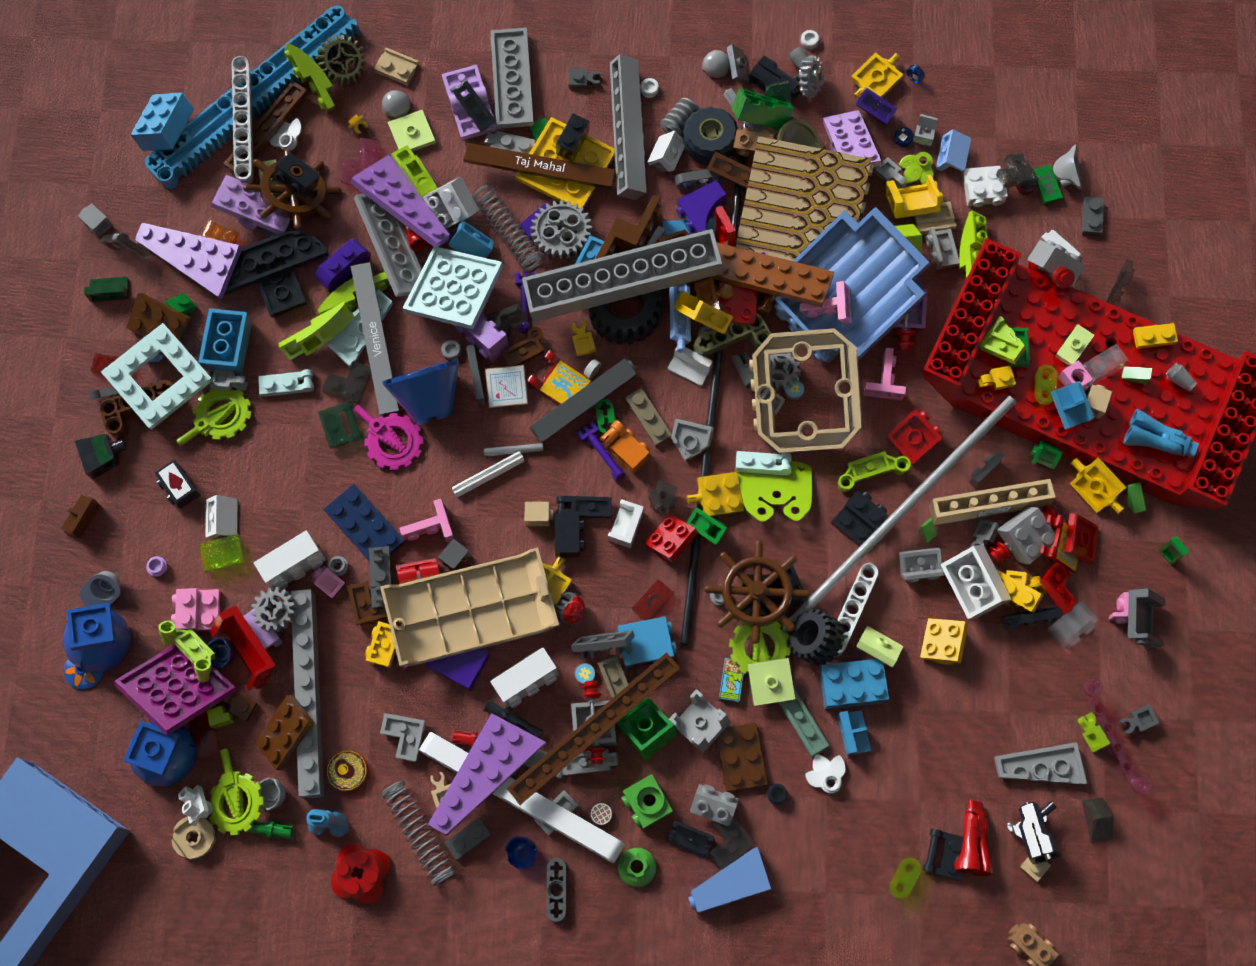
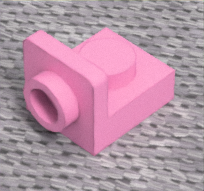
M325 566L322 568L318 567L312 574L313 578L311 581L331 598L345 584L344 581Z
M1124 592L1119 596L1116 605L1117 610L1120 612L1112 613L1109 616V621H1115L1117 624L1128 623L1129 592Z

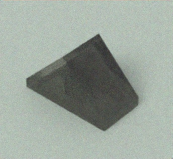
M1104 798L1082 800L1091 843L1113 840L1114 816Z

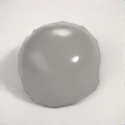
M721 50L709 52L703 59L702 69L705 70L709 77L721 78L726 76L730 71L728 55Z
M398 90L389 91L385 94L382 100V111L385 116H392L398 119L408 113L410 110V99L407 94Z
M265 778L259 783L262 787V790H260L261 797L264 796V805H261V808L268 811L281 806L286 796L284 785L274 778Z

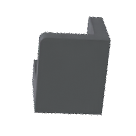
M453 539L438 558L443 564L445 563L452 569H455L462 560L467 561L471 554L468 549Z

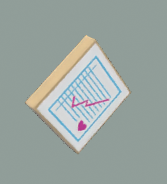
M524 365L485 369L489 408L528 404Z

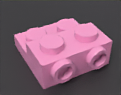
M197 588L176 589V594L172 596V605L176 607L175 614L171 616V621L175 623L176 629L210 631L220 613L221 591L219 589L198 590Z

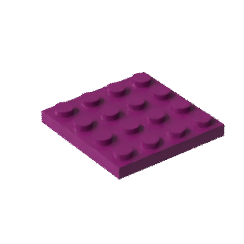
M176 645L169 647L114 680L115 687L165 735H169L235 693V686L212 665L210 679L207 682L198 681L197 674L194 671V664Z

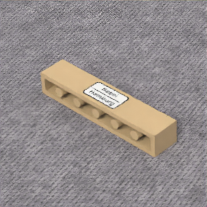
M1051 479L934 498L929 505V510L934 525L1021 511L1027 506L1036 508L1043 507L1044 505L1050 506L1056 497Z

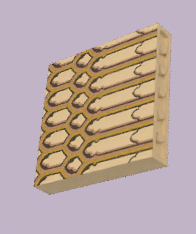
M758 136L736 247L757 253L765 252L769 256L794 261L844 210L859 223L860 213L864 214L866 202H863L864 194L868 195L870 183H867V178L872 176L874 165L871 164L872 158Z

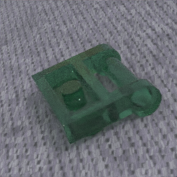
M350 401L318 412L330 449L353 441H360L364 438L353 412V403ZM341 412L346 413L352 431L348 435L340 416Z

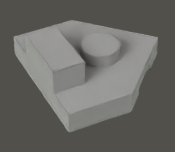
M675 419L671 438L679 449L684 461L690 460L710 447L714 428Z

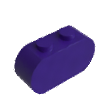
M351 239L319 266L315 278L332 293L339 286L353 278L351 266L368 263L371 253L357 239Z

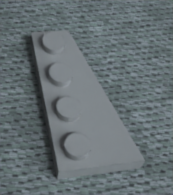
M1077 742L994 757L998 778L1087 784Z

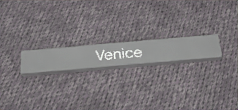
M369 262L351 266L379 414L381 416L400 412L398 401L382 383V381L393 378L371 264Z

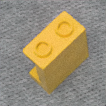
M927 175V183L924 185L897 189L894 180L886 181V198L895 219L940 212L943 194L939 192L938 184L931 175Z
M684 291L680 292L673 306L675 310L725 334L733 316L700 300L698 302V298Z

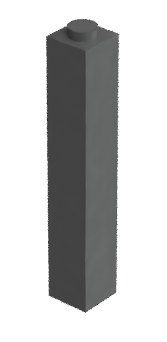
M624 358L531 425L529 429L539 443L544 442L636 375L635 366L630 360L627 361Z

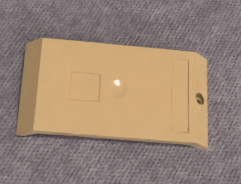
M538 548L530 549L520 555L399 585L380 586L400 667L415 666L524 638L559 626ZM402 622V625L397 626L396 623Z

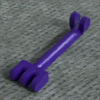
M516 272L515 284L516 286H521V322H518V331L526 334L530 329V322H528L529 306L523 280L520 279V272ZM523 272V278L527 277V272Z
M591 420L588 422L592 428L591 430L584 425L582 429L585 434L580 429L575 432L583 443L587 440L592 443L612 470V478L617 482L620 477L623 478L626 474L595 436L599 433V429Z

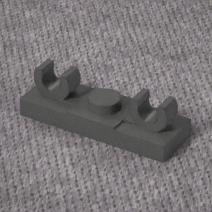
M389 546L369 548L371 602L373 609L385 608L380 586L392 585Z
M633 630L582 636L571 647L573 652H580L582 659L588 656L587 652L590 653L591 658H594L597 655V650L605 652L616 647L617 655L623 652L622 647L626 649L627 654H630L633 650L630 642L635 635Z

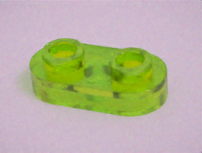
M1043 365L1037 370L1035 375V398L1040 404L1048 405L1054 401L1051 391L1057 390V371L1051 365ZM1042 375H1047L1048 379H1044ZM1042 393L1047 394L1048 398H1044Z
M909 857L900 862L889 884V891L895 898L902 899L910 894L921 873V865L918 860ZM907 865L912 866L913 871L911 873L906 871ZM897 884H901L903 886V890L901 892L896 890Z

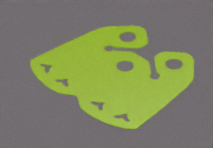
M791 461L789 463L791 474L789 475L737 472L746 510L757 520L764 522L774 514V510L763 501H759V497L775 505L785 504L792 496H795L796 500L791 501L785 506L783 512L792 520L799 521L811 508L812 467L801 462ZM774 491H779L781 497L775 498L772 494ZM762 507L766 509V513L760 515L757 510ZM798 507L800 512L793 514L791 508Z

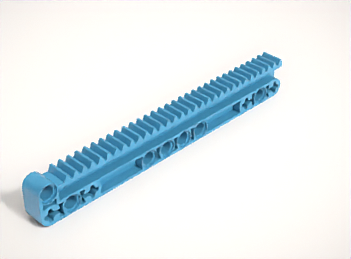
M336 5L328 9L288 43L298 47L318 64L321 61L317 60L316 57L322 55L318 52V49H324L321 44L323 42L327 43V38L330 37L333 40V36L337 35L340 40V36L345 35L346 41L349 36L354 40V34L360 35V30L356 20L351 19L345 13L343 7ZM285 45L251 72L253 121L256 120L255 115L261 116V110L267 111L266 106H272L271 102H275L277 97L284 92L292 81L300 84L299 79H297L293 72L295 67L291 61L288 62L284 55ZM335 46L330 48L328 52L329 57H333L332 52L336 51ZM240 83L237 87L242 88V87H244L246 84H245V83ZM232 88L185 125L173 149L154 150L146 157V167L165 189H174L178 185V178L184 175L187 177L188 170L193 172V166L199 167V161L204 163L205 156L210 158V152L216 153V147L221 149L222 142L227 144V138L233 139ZM240 101L238 105H245L246 101ZM243 118L240 119L238 122L245 123L247 119Z

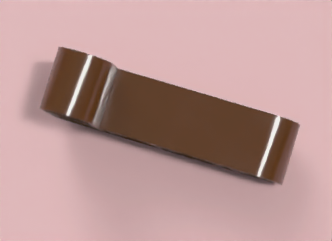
M163 380L141 389L148 396L153 395L151 398L153 401L169 389L173 383ZM121 395L107 399L100 405L105 429L115 439H123L128 434V426L125 419L137 415L131 407H127L128 403ZM115 408L112 413L108 414L110 409ZM120 425L118 430L113 431L115 426Z

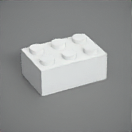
M306 530L255 561L254 565L265 583L275 591L276 587L283 590L288 586L289 582L294 579H301L311 569H317L326 558L315 540Z
M984 545L972 546L941 564L968 619L978 618L1011 600Z
M541 648L490 682L507 708L510 706L514 708L522 703L521 699L525 696L531 697L540 691L539 687L546 684L548 686L557 680L556 676L559 674L545 649Z

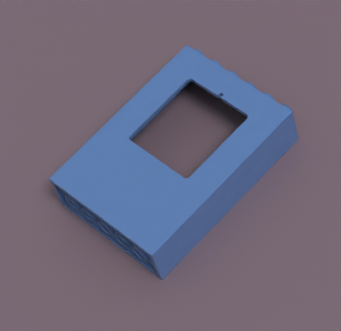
M19 757L16 758L0 780V839L45 870L49 876L0 942V966H33L130 832L129 829L41 767Z

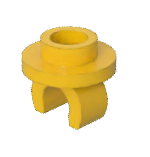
M356 114L348 121L350 123L348 128L350 129L353 126L354 132L359 135L361 132L358 129V125H362L366 129L368 124L360 120L363 118L362 115L358 117Z
M1040 576L1028 579V587L1036 591L1038 589L1041 594H1046L1040 584Z

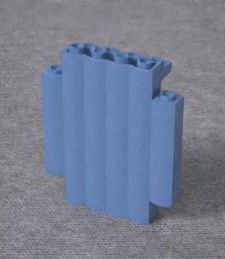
M876 207L859 223L844 210L794 262L834 271V277L826 299L837 297L836 282L844 281L850 287L852 324L844 325L838 320V312L834 315L821 314L816 318H808L800 311V304L803 302L780 296L775 298L778 302L774 306L777 310L776 315L782 321L785 319L790 324L788 327L792 332L835 328L857 347L859 361L927 296L914 281L932 264ZM840 349L815 351L814 355L820 362L825 361L829 363L840 353Z

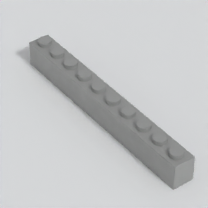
M311 589L291 591V596L294 597L292 602L297 605V607L292 608L296 612V615H292L295 698L314 721L297 747L299 797L303 799L325 797L316 594Z

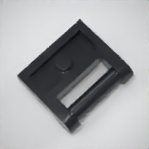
M931 828L926 864H923L922 871L960 880L961 872L955 870L954 864L961 853L963 836ZM941 838L945 839L940 867L938 868L934 864L939 839Z

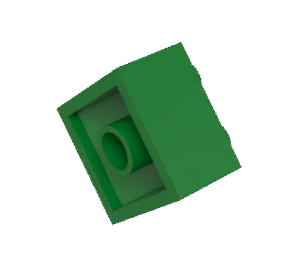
M649 697L616 723L632 747L645 761L677 736L674 724Z

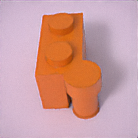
M616 420L600 439L603 443L606 442L605 448L634 474L650 458L649 448L643 442L639 443L635 439L633 432L626 429Z

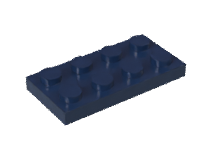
M355 484L350 486L323 509L368 561L369 548L389 546L391 555L405 543V540Z

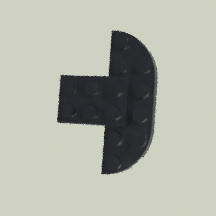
M301 231L279 233L242 248L224 295L257 283L271 318L307 305L294 268L326 257L328 252L316 237L303 234Z

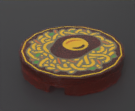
M342 750L335 753L330 758L326 767V776L329 783L335 789L343 792H352L359 789L365 783L368 775V765L365 758L353 750Z

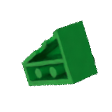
M742 88L738 89L731 108L735 117L740 121L769 126L778 131L785 123L790 121L794 112V108L790 103Z

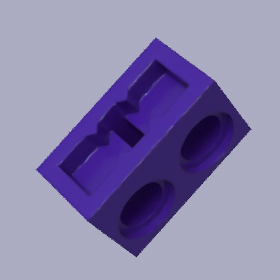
M867 87L855 103L856 106L884 125H887L898 109Z

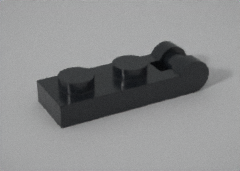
M466 79L461 81L459 86H454L450 89L480 132H483L496 122ZM466 90L469 94L463 97L461 93Z
M557 496L556 503L558 504L556 514L579 513L580 518H611L612 497ZM566 504H572V509H566Z

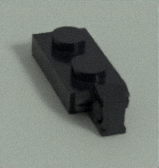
M1057 607L1036 609L1034 613L1024 611L1002 616L1005 629H1016L1022 623H1024V626L1035 625L1036 621L1039 620L1054 622L1057 617H1063L1062 610Z

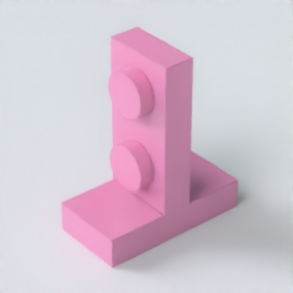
M844 281L836 282L837 297L825 299L823 307L801 303L800 311L808 318H816L821 314L834 315L838 312V320L844 325L852 324L850 287Z
M886 348L884 351L881 383L867 382L864 388V396L903 400L906 387L893 385L895 374L891 372L892 367H895L896 356L893 355L894 348Z
M441 499L433 501L438 516L400 528L404 540H416L419 538V535L426 533L428 535L434 534L441 528L447 542H451L454 539Z

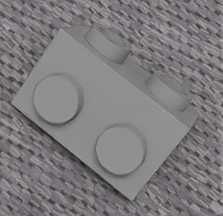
M930 228L928 235H926V243L931 248L930 258L932 264H935L936 270L959 266L960 261L951 229L935 231V228Z
M940 548L899 552L901 576L907 582H917L920 578L936 580L939 579V576L945 575L941 567Z
M699 784L690 812L729 826L738 798H735L733 794L728 792L716 791L710 785Z

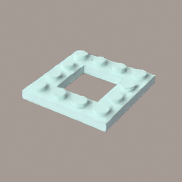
M164 323L101 371L150 430L213 381ZM162 351L184 377L152 401L131 375Z

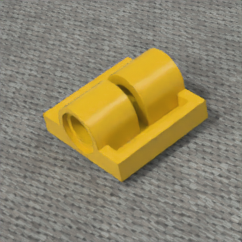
M928 618L920 658L944 665L961 663L969 624L965 621Z

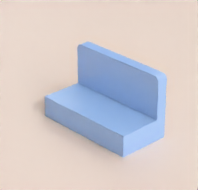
M953 129L943 135L936 169L943 171L951 166L959 171H964L971 138Z

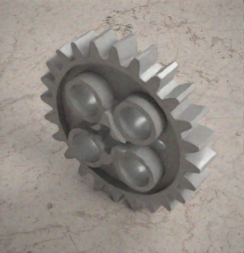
M561 200L558 205L553 201V206L546 203L547 209L539 208L541 214L535 213L536 220L531 221L533 226L530 229L534 245L538 246L540 252L544 250L546 256L552 253V258H555L557 254H559L560 259L563 258V254H566L568 258H570V253L577 255L576 250H583V245L586 244L587 239L591 235L590 232H592V226H590L592 223L591 219H588V212L584 213L583 207L578 209V203L571 206L570 200L567 204H564L563 200ZM555 217L559 218L558 220H555V221L551 220L552 218H555ZM548 234H553L552 237H546ZM566 238L572 239L570 241H564Z

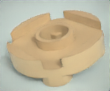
M185 817L176 824L173 830L172 846L180 856L189 859L205 856L216 842L213 825L202 817L199 818L196 826L191 825L188 817ZM191 832L194 834L198 833L197 842H189Z

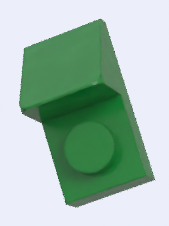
M697 507L686 522L695 527L699 534L715 545L719 544L728 530L721 521L714 519Z

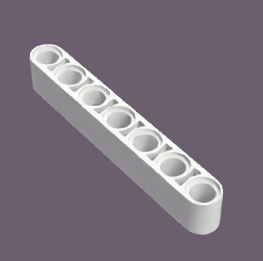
M237 56L232 61L234 173L236 179L251 184L254 178L251 69L245 57ZM239 66H245L243 70L237 69ZM240 83H245V84H246V85H245L244 87H242V88L237 87ZM240 101H246L245 105H238ZM240 119H247L245 123L238 122ZM242 136L248 137L245 141H239V138ZM242 154L248 155L246 159L239 158ZM242 172L248 173L246 177L239 176Z

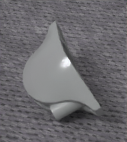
M1074 145L1068 153L1057 159L1053 166L1054 174L1062 187L1074 185L1078 189H1082L1077 145Z

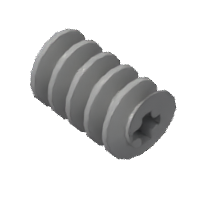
M681 98L679 103L675 104L674 108L670 110V113L661 120V128L666 134L676 131L680 135L686 120L700 108L692 100Z

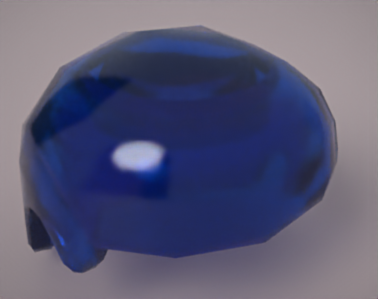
M516 836L510 839L505 847L508 862L517 869L525 870L532 867L538 858L537 845L529 837Z

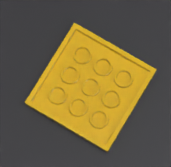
M551 117L529 154L570 161L556 154V143L566 124ZM587 135L573 162L608 168L615 156V148ZM519 172L515 176V180L559 202L563 200V203L567 204L570 200L571 206L578 203V209L586 206L596 189V186Z

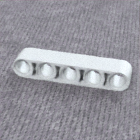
M867 563L861 567L838 617V621L841 624H846L849 631L842 635L845 639L841 644L843 647L838 651L837 657L844 652L878 576V569L874 564ZM863 571H870L873 577L866 578L863 575ZM855 589H863L865 595L858 596L855 593ZM848 606H853V607H855L856 610H857V613H856V614H850V613L847 611V607H848Z

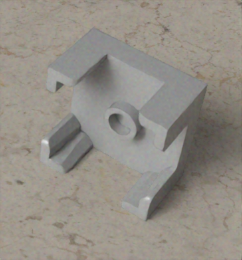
M696 689L690 696L693 703L680 717L677 713H674L669 720L674 724L677 732L704 753L731 722L727 714L721 709L717 710L707 702L704 695Z

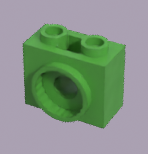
M652 774L623 790L624 796L621 798L627 809L632 808L634 812L632 818L637 827L642 826L643 830L673 813ZM650 795L655 798L656 802L653 806H646L643 800L646 796Z

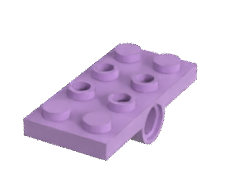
M477 65L442 74L461 140L497 131L496 124L494 123L483 132H480L450 90L454 86H459L461 81L466 79L493 116ZM466 90L461 93L463 97L469 94Z
M859 110L823 118L824 127L831 141L832 151L872 158L871 164L874 167L881 166V159Z
M228 175L225 176L212 201V208L237 217L239 223L247 229H255L256 226H259L276 234L286 232L292 218L283 217L273 212L266 219H262L260 213L267 205L262 200L260 193L245 192L243 186L250 184ZM286 200L284 202L287 205H291V201Z

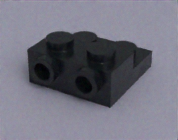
M857 490L845 504L844 508L831 521V524L860 547L887 520L889 515L886 514L887 509L883 505L878 504L876 506L871 501L872 498L868 493L864 491L860 493Z

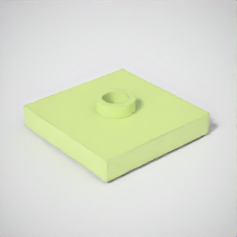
M423 110L388 122L398 149L408 145L413 152L436 143Z
M869 626L866 627L857 644L859 649L891 667L896 663L903 648L899 643Z
M789 658L747 664L754 706L795 699Z

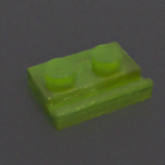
M239 534L199 544L205 573L245 563Z

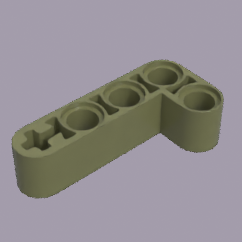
M756 313L755 324L757 327L749 324L730 323L725 334L712 330L700 335L696 339L692 351L706 357L745 339L749 340L752 348L756 351L762 344L758 338L765 341L771 332L763 317ZM732 329H737L740 334H735ZM716 336L721 337L723 342L718 341Z

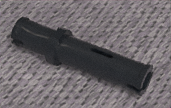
M492 700L488 701L483 710L490 715L492 713L537 738H540L543 733L542 729L513 714L509 708L506 707L505 709Z

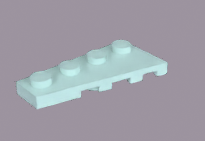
M378 289L376 294L381 320H383L392 307L393 302ZM359 308L353 312L354 318L332 340L326 343L350 368L366 346Z

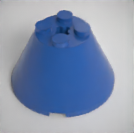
M455 359L451 362L440 363L384 380L382 383L414 421H417L418 425L433 420L434 416H436V419H441L452 414L459 361Z

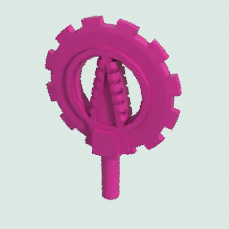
M360 405L354 408V411L369 424L367 430L369 435L368 439H365L364 444L369 449L368 457L370 460L375 459L377 466L383 469L386 466L390 467V470H399L398 467L405 465L406 468L413 464L411 461L415 457L418 458L422 451L419 449L420 445H423L424 440L423 436L419 434V431H421L417 423L414 425L411 422L412 418L406 415L400 417L398 413L389 414L390 417L383 418L381 416L374 419ZM393 428L400 429L406 433V435L408 436L407 447L400 440V438L395 433ZM380 441L400 454L390 455L383 452L380 447Z

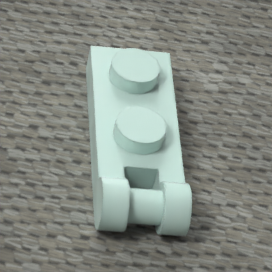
M309 369L302 370L301 372L258 376L259 395L261 397L314 390V383L311 380L313 378V371ZM299 380H304V383L299 384Z
M737 451L735 472L789 475L791 474L789 463L792 461V455L787 452L771 454Z

